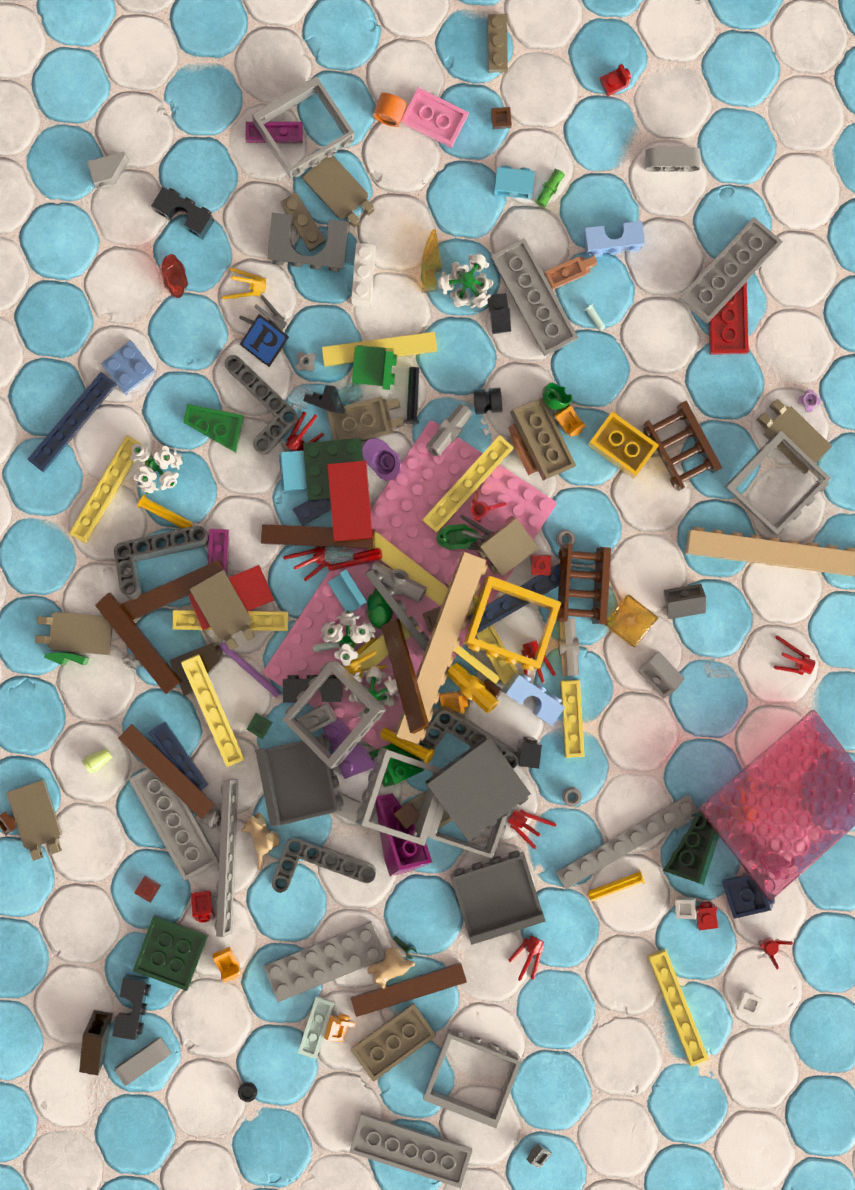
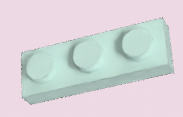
M316 995L298 1050L299 1054L314 1059L317 1058L335 1001Z

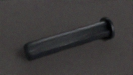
M419 367L409 368L407 420H404L405 424H419L417 420Z

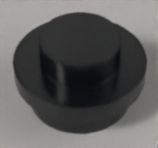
M244 1082L238 1089V1096L244 1102L253 1101L258 1093L256 1085L252 1082Z

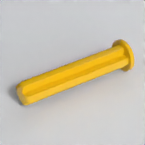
M145 494L139 500L137 508L142 507L182 529L193 526V522L147 499Z
M383 728L380 732L382 739L423 759L426 764L430 763L435 751L433 749L429 750L419 744L398 738L395 732L388 728Z
M638 869L637 873L589 890L587 893L590 901H595L642 882L645 884L640 869Z

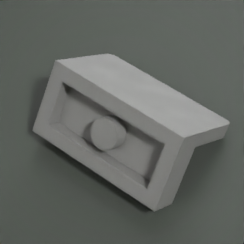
M659 651L638 670L663 699L673 693L684 680V677Z

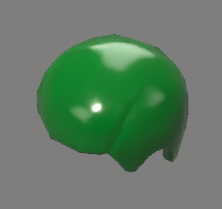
M549 383L542 390L543 401L552 410L559 411L572 402V395H567L565 392L566 388L558 386L556 383Z

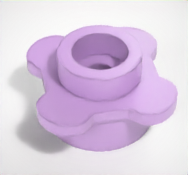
M808 389L804 396L798 398V403L805 407L806 412H811L813 407L821 403V399L812 389Z

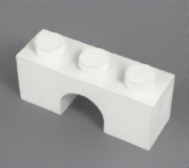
M356 243L352 305L371 307L373 271L376 256L375 244Z

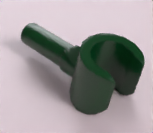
M395 936L393 940L405 950L406 957L413 959L408 954V951L414 950L417 953L416 948L413 945H407Z

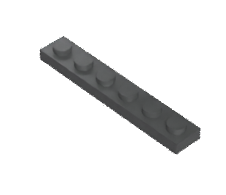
M371 568L365 572L366 576L425 652L427 642L429 641L428 636L424 631L420 633L416 628L418 623L412 616L408 618L404 613L407 610L401 601H395L392 597L395 593L389 585L385 587L382 584L381 580H383V577L377 569L374 572Z

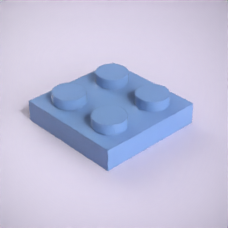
M129 341L101 363L125 395L155 372L132 341Z

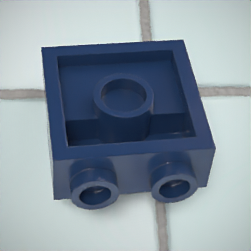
M761 869L722 881L734 919L772 910L775 898L773 893L768 891L769 879L766 873H762Z

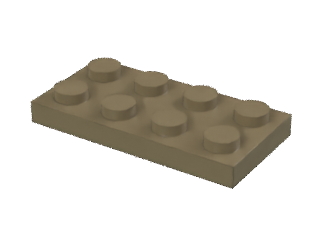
M543 398L510 411L543 481L576 466Z
M413 1002L353 1046L351 1051L374 1082L436 1037V1033Z

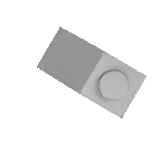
M124 151L87 161L96 188L108 189L111 185L117 183L129 162Z

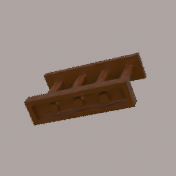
M687 400L677 406V413L654 425L651 424L650 420L643 424L644 434L659 445L656 450L671 476L670 482L672 486L677 488L678 491L685 488L683 482L706 470L711 471L713 474L722 469ZM678 420H684L687 426L685 430L662 442L660 441L656 433L657 431ZM688 436L693 437L695 441L694 447L671 459L669 458L665 448ZM697 453L702 454L705 459L703 464L680 476L678 475L674 465Z
M572 544L561 545L558 553L560 559L558 601L561 602L557 614V621L566 622L568 621V616L591 618L592 624H607L611 547H599L593 553L572 551ZM571 558L594 560L596 562L595 571L571 570ZM570 578L593 579L594 590L569 589ZM569 597L591 598L593 600V609L568 608Z

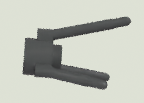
M261 295V299L274 315L271 316L257 304L254 307L267 317L272 324L283 331L287 325V322L284 321L285 318ZM239 316V319L249 324L254 322L249 318Z
M460 515V518L486 533L481 536L463 529L461 531L463 534L479 539L482 543L495 533L466 516ZM471 545L468 549L478 550L479 548Z

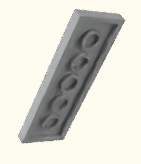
M754 217L681 294L679 300L708 324L783 241Z
M525 238L491 255L496 269L544 357L578 339L574 328Z
M149 768L128 779L184 881L219 862L191 809Z
M371 921L264 965V969L277 1002H280L384 960L385 954Z
M361 1113L349 1153L461 1188L472 1154V1148Z

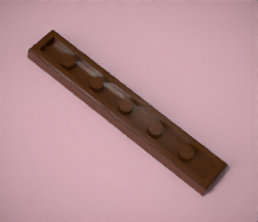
M262 524L261 544L374 549L376 530L372 529L373 538L334 542L333 527Z
M217 560L148 591L135 600H129L120 605L132 620H135L188 596V594H191L190 589L224 570L220 560Z
M107 593L95 605L163 692L165 694L170 693L182 681L112 593Z
M394 619L381 626L409 731L415 734L428 727L429 722L400 619Z
M133 724L118 737L131 752L201 819L215 806V803Z
M458 963L387 985L385 988H378L352 996L350 999L355 1015L358 1017L467 983L462 963Z

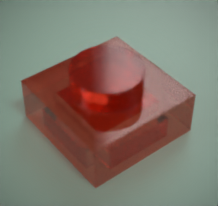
M145 875L134 894L151 903L162 885Z

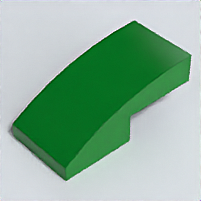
M49 653L44 656V658L60 665H66L68 659L81 665H87L89 657L74 653Z

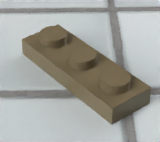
M488 14L489 73L508 71L507 14Z
M297 193L280 202L286 214L293 215L292 223L310 252L326 243L325 238Z

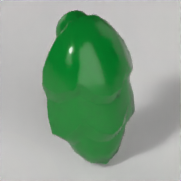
M466 524L448 525L438 532L436 540L441 547L448 550L468 549L479 539L463 534L461 531L464 529L478 535L479 533L469 528Z
M375 588L368 597L367 616L371 624L381 629V626L391 620L393 610Z

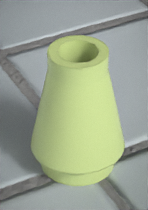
M105 748L102 751L85 756L86 759L82 760V762L91 774L92 772L96 773L113 757L108 749Z

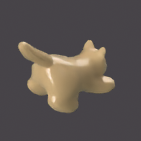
M257 813L256 818L254 816L247 818L241 831H247L251 834L253 845L257 852V869L261 870L264 864V855L279 846L280 835L276 831L267 830L266 819L261 813Z
M391 947L385 951V960L381 963L370 965L367 972L373 974V983L380 985L381 988H385L386 982L389 979L404 975L415 963L404 959L400 955L398 948Z

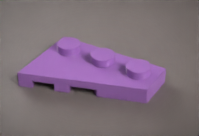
M341 718L322 727L326 737H329L333 753L351 733ZM357 744L339 765L344 779L374 768L375 762L367 755L368 751L363 746L361 747Z

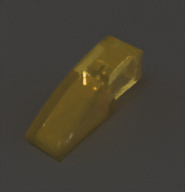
M436 229L431 231L423 252L421 263L422 293L437 291L435 272L442 271Z

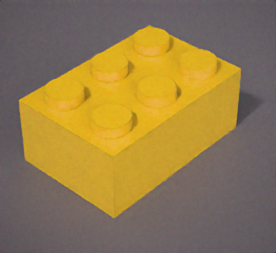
M612 411L587 446L634 479L659 445Z

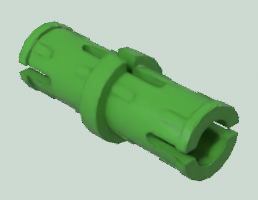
M555 168L548 181L543 184V189L535 200L539 206L545 208L552 195L556 194L557 187L565 176L561 170Z

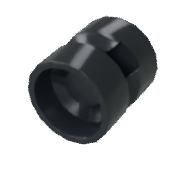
M500 387L490 388L487 392L485 389L473 390L476 415L486 414L487 411L491 413L502 412Z

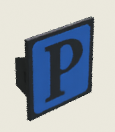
M258 314L239 345L270 367L289 336L261 314Z

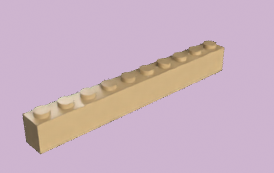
M693 527V530L687 532L685 554L855 577V548L838 550V546L826 545V548L819 547L818 543L808 542L807 545H801L800 541L788 540V543L781 542L780 538L774 537L764 540L759 535H750L749 538L743 537V533L731 532V535L724 534L722 530L705 532V528Z
M463 551L461 552L416 674L428 722H430L433 711H431L433 703L437 704L440 693H438L439 687L445 683L447 677L445 674L446 668L452 664L453 656L451 655L453 649H457L460 638L458 636L460 630L463 631L467 623L465 619L466 614L472 610L474 601H472L474 593L477 594L480 589V576H484L487 570L485 559ZM403 709L395 735L398 738L419 744V741H423L426 729L415 734L410 733Z

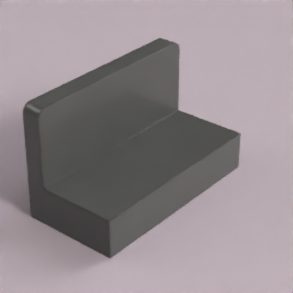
M701 584L664 590L668 619L706 613V595Z

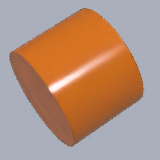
M381 93L372 115L382 124L398 127L407 104L404 100L393 94Z

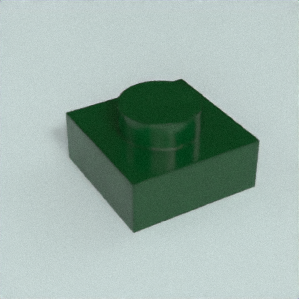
M255 713L246 730L264 739L273 722Z

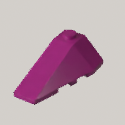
M394 794L377 796L375 805L378 824L413 836L414 824L404 829L393 815L402 807ZM380 832L383 856L390 877L407 873L432 863L426 843L423 846Z

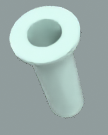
M592 304L585 310L596 327L601 331L605 328V325L594 310V304Z
M340 642L317 644L313 646V651L321 652L336 648L340 649L341 645Z

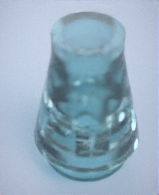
M351 383L338 391L342 402L359 401V398H363L359 383Z
M333 545L325 548V562H330V564L353 561L354 559L353 549Z

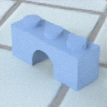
M642 221L623 223L621 237L618 239L607 237L604 226L585 228L583 233L586 255H591V257H599L603 253L616 255L626 250L638 252L645 244Z
M514 673L502 692L521 705L527 697L535 696L537 706L532 713L553 726L565 708L560 704L562 700L553 694L551 697L545 693L547 689L538 683L534 686L530 683L531 678L524 673H521V675Z

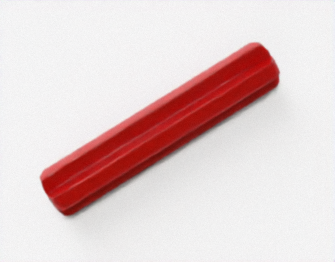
M375 548L328 560L327 567L330 571L381 559L383 554L380 548Z

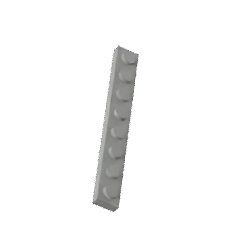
M238 779L223 780L221 785L222 803L220 805L221 823L219 825V832L221 834L218 845L220 857L217 865L219 880L216 886L218 900L216 902L217 920L215 922L217 937H225L232 934Z
M689 794L559 869L556 873L565 889H568L697 813L698 809Z

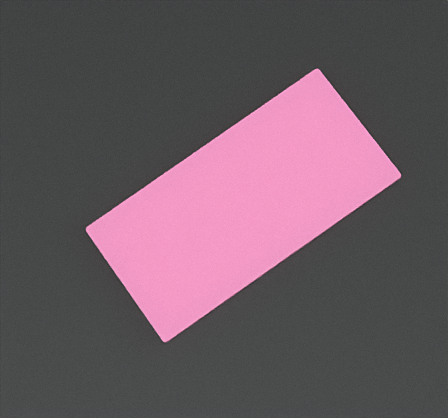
M429 421L400 464L399 474L396 478L389 481L371 508L372 529H375L383 538L449 588L448 583L451 582L462 551L479 558L482 557L478 554L477 550L457 549L454 551L441 547L436 540L438 532L435 533L422 520L483 453L457 437L453 443L447 446L440 457L433 456L426 449V446L432 437L435 436L440 425L434 421ZM499 464L476 489L478 491V502L483 501L488 506L501 502H506L507 504L488 511L485 516L480 517L482 521L479 523L474 520L475 516L471 512L472 500L474 498L473 493L442 528L448 525L466 524L469 528L476 530L479 535L483 536L486 533L460 518V515L466 516L492 532L498 531L507 523L506 519L514 516L533 540L555 508L556 502ZM478 540L477 542H475V543L472 544V545H473V546H477L476 544H477L478 542L481 543V540ZM345 548L339 557L367 551L368 549ZM378 559L329 571L264 669V675L283 687V679H287V675H299V679H307V675H319L322 672L320 670L321 667L327 662L338 661L342 665V661L334 656L335 652L339 651V648L321 652L313 651L314 645L327 643L321 638L322 626L327 622L333 621L336 622L335 626L340 624V619H337L336 616L342 615V612L345 611L328 582L347 569L368 602V597L376 587L366 576L365 572L372 568L376 561L390 569L392 568ZM485 559V564H487V570L484 576H480L479 583H481L478 593L476 594L477 597H479L485 577L492 576L500 580L506 581L512 573V571L514 570V568L502 577L498 573L494 574L490 570V568L488 567L490 563L487 559ZM491 588L486 605L495 599L499 591ZM403 594L392 596L396 602L401 601L407 610L404 613L409 617L412 616L418 623V631L420 633L424 631L430 639L432 631L429 632L422 613L437 608L439 605L426 595H424L420 603ZM368 603L353 611L354 615L360 616L359 619H356L357 626H362V622L366 624L370 622L367 616ZM394 611L390 621L399 619ZM468 620L463 631L460 630L458 636L460 638V647L464 646L463 642L469 627ZM342 625V626H343V629H342L343 636H345V635H346V625ZM375 627L376 632L374 636L378 639L383 632L382 628L378 629ZM411 635L406 639L416 676L424 650ZM365 642L355 643L354 651L362 647ZM452 652L451 655L453 656V661L457 656V654H455L454 652ZM389 655L376 665H386L385 669H381V672L386 674V678L381 679V683L375 685L374 690L376 692L378 688H386L383 682L388 680L387 676H390L391 680L395 679ZM365 676L362 677L361 685L367 686L370 689L371 684L366 681ZM342 683V702L328 703L337 719L341 718L352 732L362 720V718L358 717V713L366 705H361L357 701L351 702L349 695L352 692L349 689L345 690L346 686ZM319 689L307 703L313 708L326 703L322 702V695ZM396 694L393 695L395 704L392 707L384 705L386 711L381 715V719L377 720L362 738L363 741L375 749L391 744L381 738L380 732L383 728L396 731L403 712L400 694L398 697Z

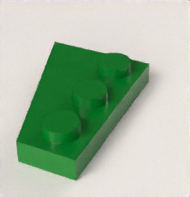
M187 404L184 424L237 453L244 419L243 415Z

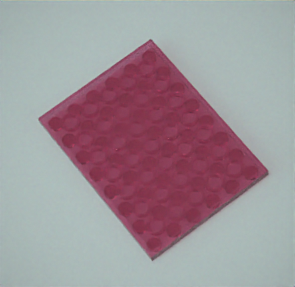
M811 710L698 809L766 898L772 901L855 826V763L817 712Z

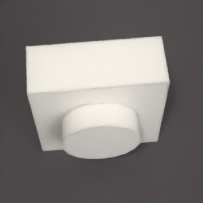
M676 897V918L696 919V898Z
M743 990L736 1009L756 1018L763 999Z

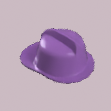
M373 438L365 442L362 449L363 458L376 475L383 480L396 478L401 464L399 454L381 439Z

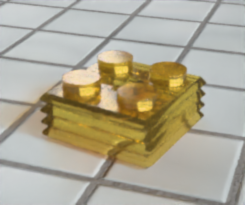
M626 595L607 619V624L604 625L629 645L636 647L658 620V617L631 595ZM634 617L635 625L631 624L629 626L627 618Z

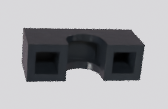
M162 187L151 205L154 212L170 221L176 213L186 212L188 214L184 224L186 230L202 240L215 221L210 210L205 207H197L196 203L188 197L183 199L172 188L166 189Z
M287 675V679H283V703L297 702L298 695L310 686L309 682L318 675H307V679H299V675ZM330 675L319 688L322 702H342V682L335 675Z
M524 736L523 740H518L517 759L519 766L539 769L542 745L538 740L533 737Z
M126 974L123 977L119 997L130 1000L133 1005V1011L131 1013H118L115 1018L112 1036L136 1040L139 1035H142L144 1023L141 1022L142 1016L146 1015L148 1007L145 1000L151 991L149 978Z

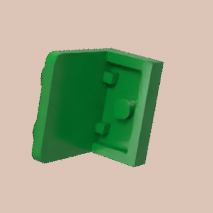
M357 345L354 351L352 382L355 384L382 386V389L390 390V385H394L395 382L392 366H396L397 354H394L393 348Z
M392 743L381 747L382 749L421 761V758ZM380 748L369 752L372 761L377 757ZM390 757L382 784L384 788L395 785L423 772L424 769Z

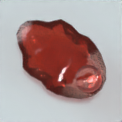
M169 254L165 256L161 263L160 274L163 277L164 288L169 291L172 297L180 298L188 284L185 268L176 255Z

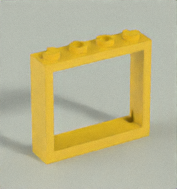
M492 576L485 577L463 644L468 645V648L473 651L479 652V649L483 650L489 657L497 658L499 656L505 658L504 662L512 665H515V663L521 664L525 670L533 671V669H540L561 602ZM491 588L550 610L534 660L475 639Z

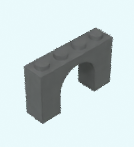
M272 213L268 260H272V264L284 265L285 261L291 262V266L294 267L310 264L311 269L321 270V266L329 267V271L340 272V268L345 269L350 222L329 219L327 242L323 250L314 256H304L297 252L292 244L293 215Z

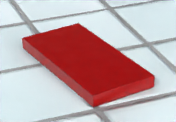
M747 282L709 321L710 355L749 353Z
M367 461L328 464L334 542L373 538Z
M260 565L229 577L248 612L275 601ZM192 593L188 594L202 630L210 628L211 626Z

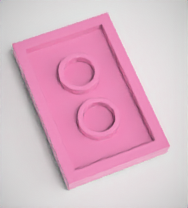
M418 87L401 123L452 148L469 112Z

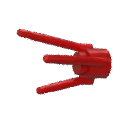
M306 412L302 413L291 435L287 438L288 442L285 444L291 451H304L303 443L305 441L301 438L317 418L316 414L309 420L299 435H296L306 415ZM320 433L308 443L318 441L324 436V433Z
M475 491L471 512L475 516L474 520L480 523L482 521L480 517L485 516L488 511L503 507L507 503L501 502L488 506L483 501L478 502V491Z
M317 547L284 556L283 559L313 554V558L294 566L296 570L316 561L317 565L321 563L304 578V581H307L322 568L326 567L327 561L332 559L326 547Z
M777 635L775 637L777 640L801 657L796 658L782 653L783 657L796 662L795 667L797 669L783 666H774V669L794 672L800 675L804 673L810 675L814 670L815 660L810 659V655L803 653Z
M537 640L522 645L524 649L521 650L522 656H528V658H533L534 660L539 646ZM544 655L543 660L551 674L555 676L556 673L546 655ZM541 668L536 669L541 683H544ZM523 669L524 674L528 676V669Z
M515 809L507 822L533 849H536L535 844L519 829L524 827L538 837L541 835L526 824L527 818L525 816L554 827L557 824L527 813L522 809L520 811Z
M532 935L529 939L525 937L523 943L508 960L512 962L527 946L525 950L529 952V955L518 977L519 981L522 980L533 955H536L531 979L534 980L541 953L544 949V942Z
M766 938L763 941L759 940L761 949L768 955L774 967L778 970L779 966L774 955L777 954L779 945H793V942L779 939L773 940L771 938Z

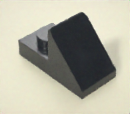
M506 293L490 295L487 300L492 334L511 332L510 308H508Z
M326 385L323 394L313 392V394H305L304 402L332 413H345V408L335 386Z

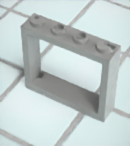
M317 76L252 114L254 125L289 178L302 175L305 169L310 166H317L322 159L332 157L336 154L337 150L342 147L347 148L354 140V131ZM317 94L343 133V136L291 166L264 124L312 95Z
M777 431L724 488L772 534L777 535L789 527L787 524L792 519L796 520L802 514L800 510L805 505L809 506L816 499L814 496L819 491L823 492L829 485L827 482L831 478L782 431ZM781 442L818 480L773 525L736 488Z
M338 661L327 662L321 667L320 670L322 672L309 682L310 686L308 689L298 695V701L285 711L286 715L282 719L330 769L341 764L386 711V708ZM332 673L370 709L333 754L295 718Z
M380 748L377 757L374 758V768L368 775L369 783L367 789L363 791V801L361 807L356 812L358 815L355 823L425 846L439 803L429 787L413 836L369 822L390 757L433 772L432 776L442 768Z
M439 802L428 837L493 859L494 854L496 855L500 847L498 843L499 838L504 835L506 825H504L506 818H509L511 813L497 819L487 846L484 848L437 832L445 810Z
M448 1029L425 1088L423 1100L497 1128L519 1070L521 1058L515 1051H504L497 1044H486L479 1037H468L461 1030L453 1029L452 1031ZM451 1039L512 1062L493 1113L432 1090Z

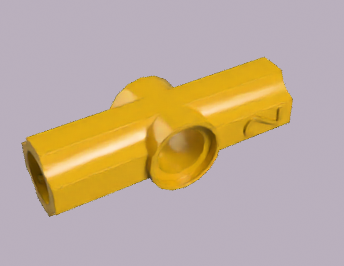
M458 662L449 668L446 675L461 688L460 691L463 695L478 704L486 713H490L495 709L499 700L485 688V684L479 678L471 675Z

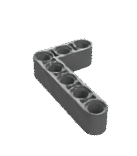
M230 355L225 359L224 363L228 372L275 416L253 440V447L259 454H268L295 427L298 422V415L240 357ZM233 361L239 362V366L236 369H230V364ZM251 374L253 379L250 382H244L243 378L245 375ZM260 387H265L267 389L266 393L262 396L257 395V390ZM274 400L280 401V406L276 409L271 408V403ZM288 413L294 415V419L291 422L284 421V417ZM274 427L281 428V432L277 436L271 434V430ZM260 441H267L265 449L261 450L258 448Z
M192 526L118 543L114 548V557L121 592L130 600L140 597L141 584L137 567L138 561L204 547L209 543L207 531L202 526ZM199 533H203V534H204V536H203L202 539H200V540H196V539H195V537H196L197 534H199ZM179 538H185L183 543L177 544ZM160 542H166L163 548H158ZM142 546H147L144 552H139ZM123 550H128L126 556H121ZM131 568V572L124 575L125 569ZM130 586H135L131 593H127V589Z
M448 706L440 707L430 720L429 726L425 728L426 734L423 741H419V745L424 744L428 746L429 750H435L448 731L472 747L479 742L472 739L474 735H480L482 739L488 735L504 757H514V760L509 762L513 769L518 764L517 753L513 748ZM446 713L450 716V718L448 720H442L440 718V715ZM463 724L466 726V729L459 731L456 729V726ZM436 729L439 731V734L433 736L429 731Z
M295 836L290 838L285 845L272 880V888L278 893L285 892L288 889L300 859L363 883H371L375 879L376 868L365 861ZM291 842H298L300 849L293 851L290 848ZM315 848L318 851V856L315 858L310 857L308 850ZM328 855L335 856L336 863H327L326 857ZM283 861H292L293 868L286 869ZM352 862L355 868L352 871H347L344 868V864ZM370 869L373 875L370 878H365L362 875V871ZM278 878L285 879L286 886L279 887L276 880Z

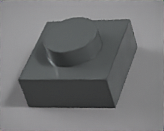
M537 1144L532 1148L526 1160L531 1165L541 1168L552 1152L547 1147Z

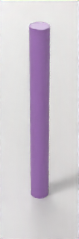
M225 642L220 645L223 652L275 698L281 694L274 685L234 650H230Z

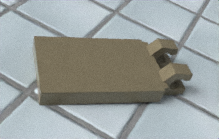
M334 156L330 158L325 157L317 166L313 167L302 177L305 183L340 221L346 218L354 228L360 224V219L353 212L358 206L368 216L374 212V206L367 200L369 198L368 193Z
M381 396L345 405L344 414L327 411L333 440L361 438L362 442L391 435L393 428L405 426L402 417L390 419L388 410L401 408L398 398L386 401Z
M778 399L769 406L778 415L773 421L766 413L761 414L756 419L765 428L763 435L768 440L777 431H782L815 463L832 447L792 406L785 407ZM781 442L776 446L803 474L809 471Z
M224 570L190 589L217 639L225 640L230 650L239 647L233 635L241 630L247 641L255 638L249 626L253 620Z
M55 612L51 617H37V624L50 625V635H36L35 643L49 644L48 648L56 651L110 655L113 628L104 616Z
M45 779L6 792L23 846L27 850L30 849L32 860L44 857L40 845L48 843L51 855L62 851L59 842V835H62V831Z

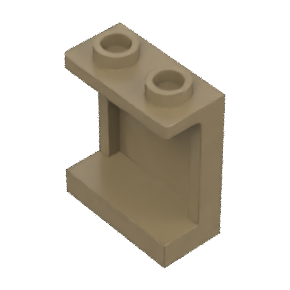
M514 516L506 519L507 523L484 542L476 544L479 548L477 550L478 554L482 559L489 561L488 567L490 570L502 577L538 549V546Z

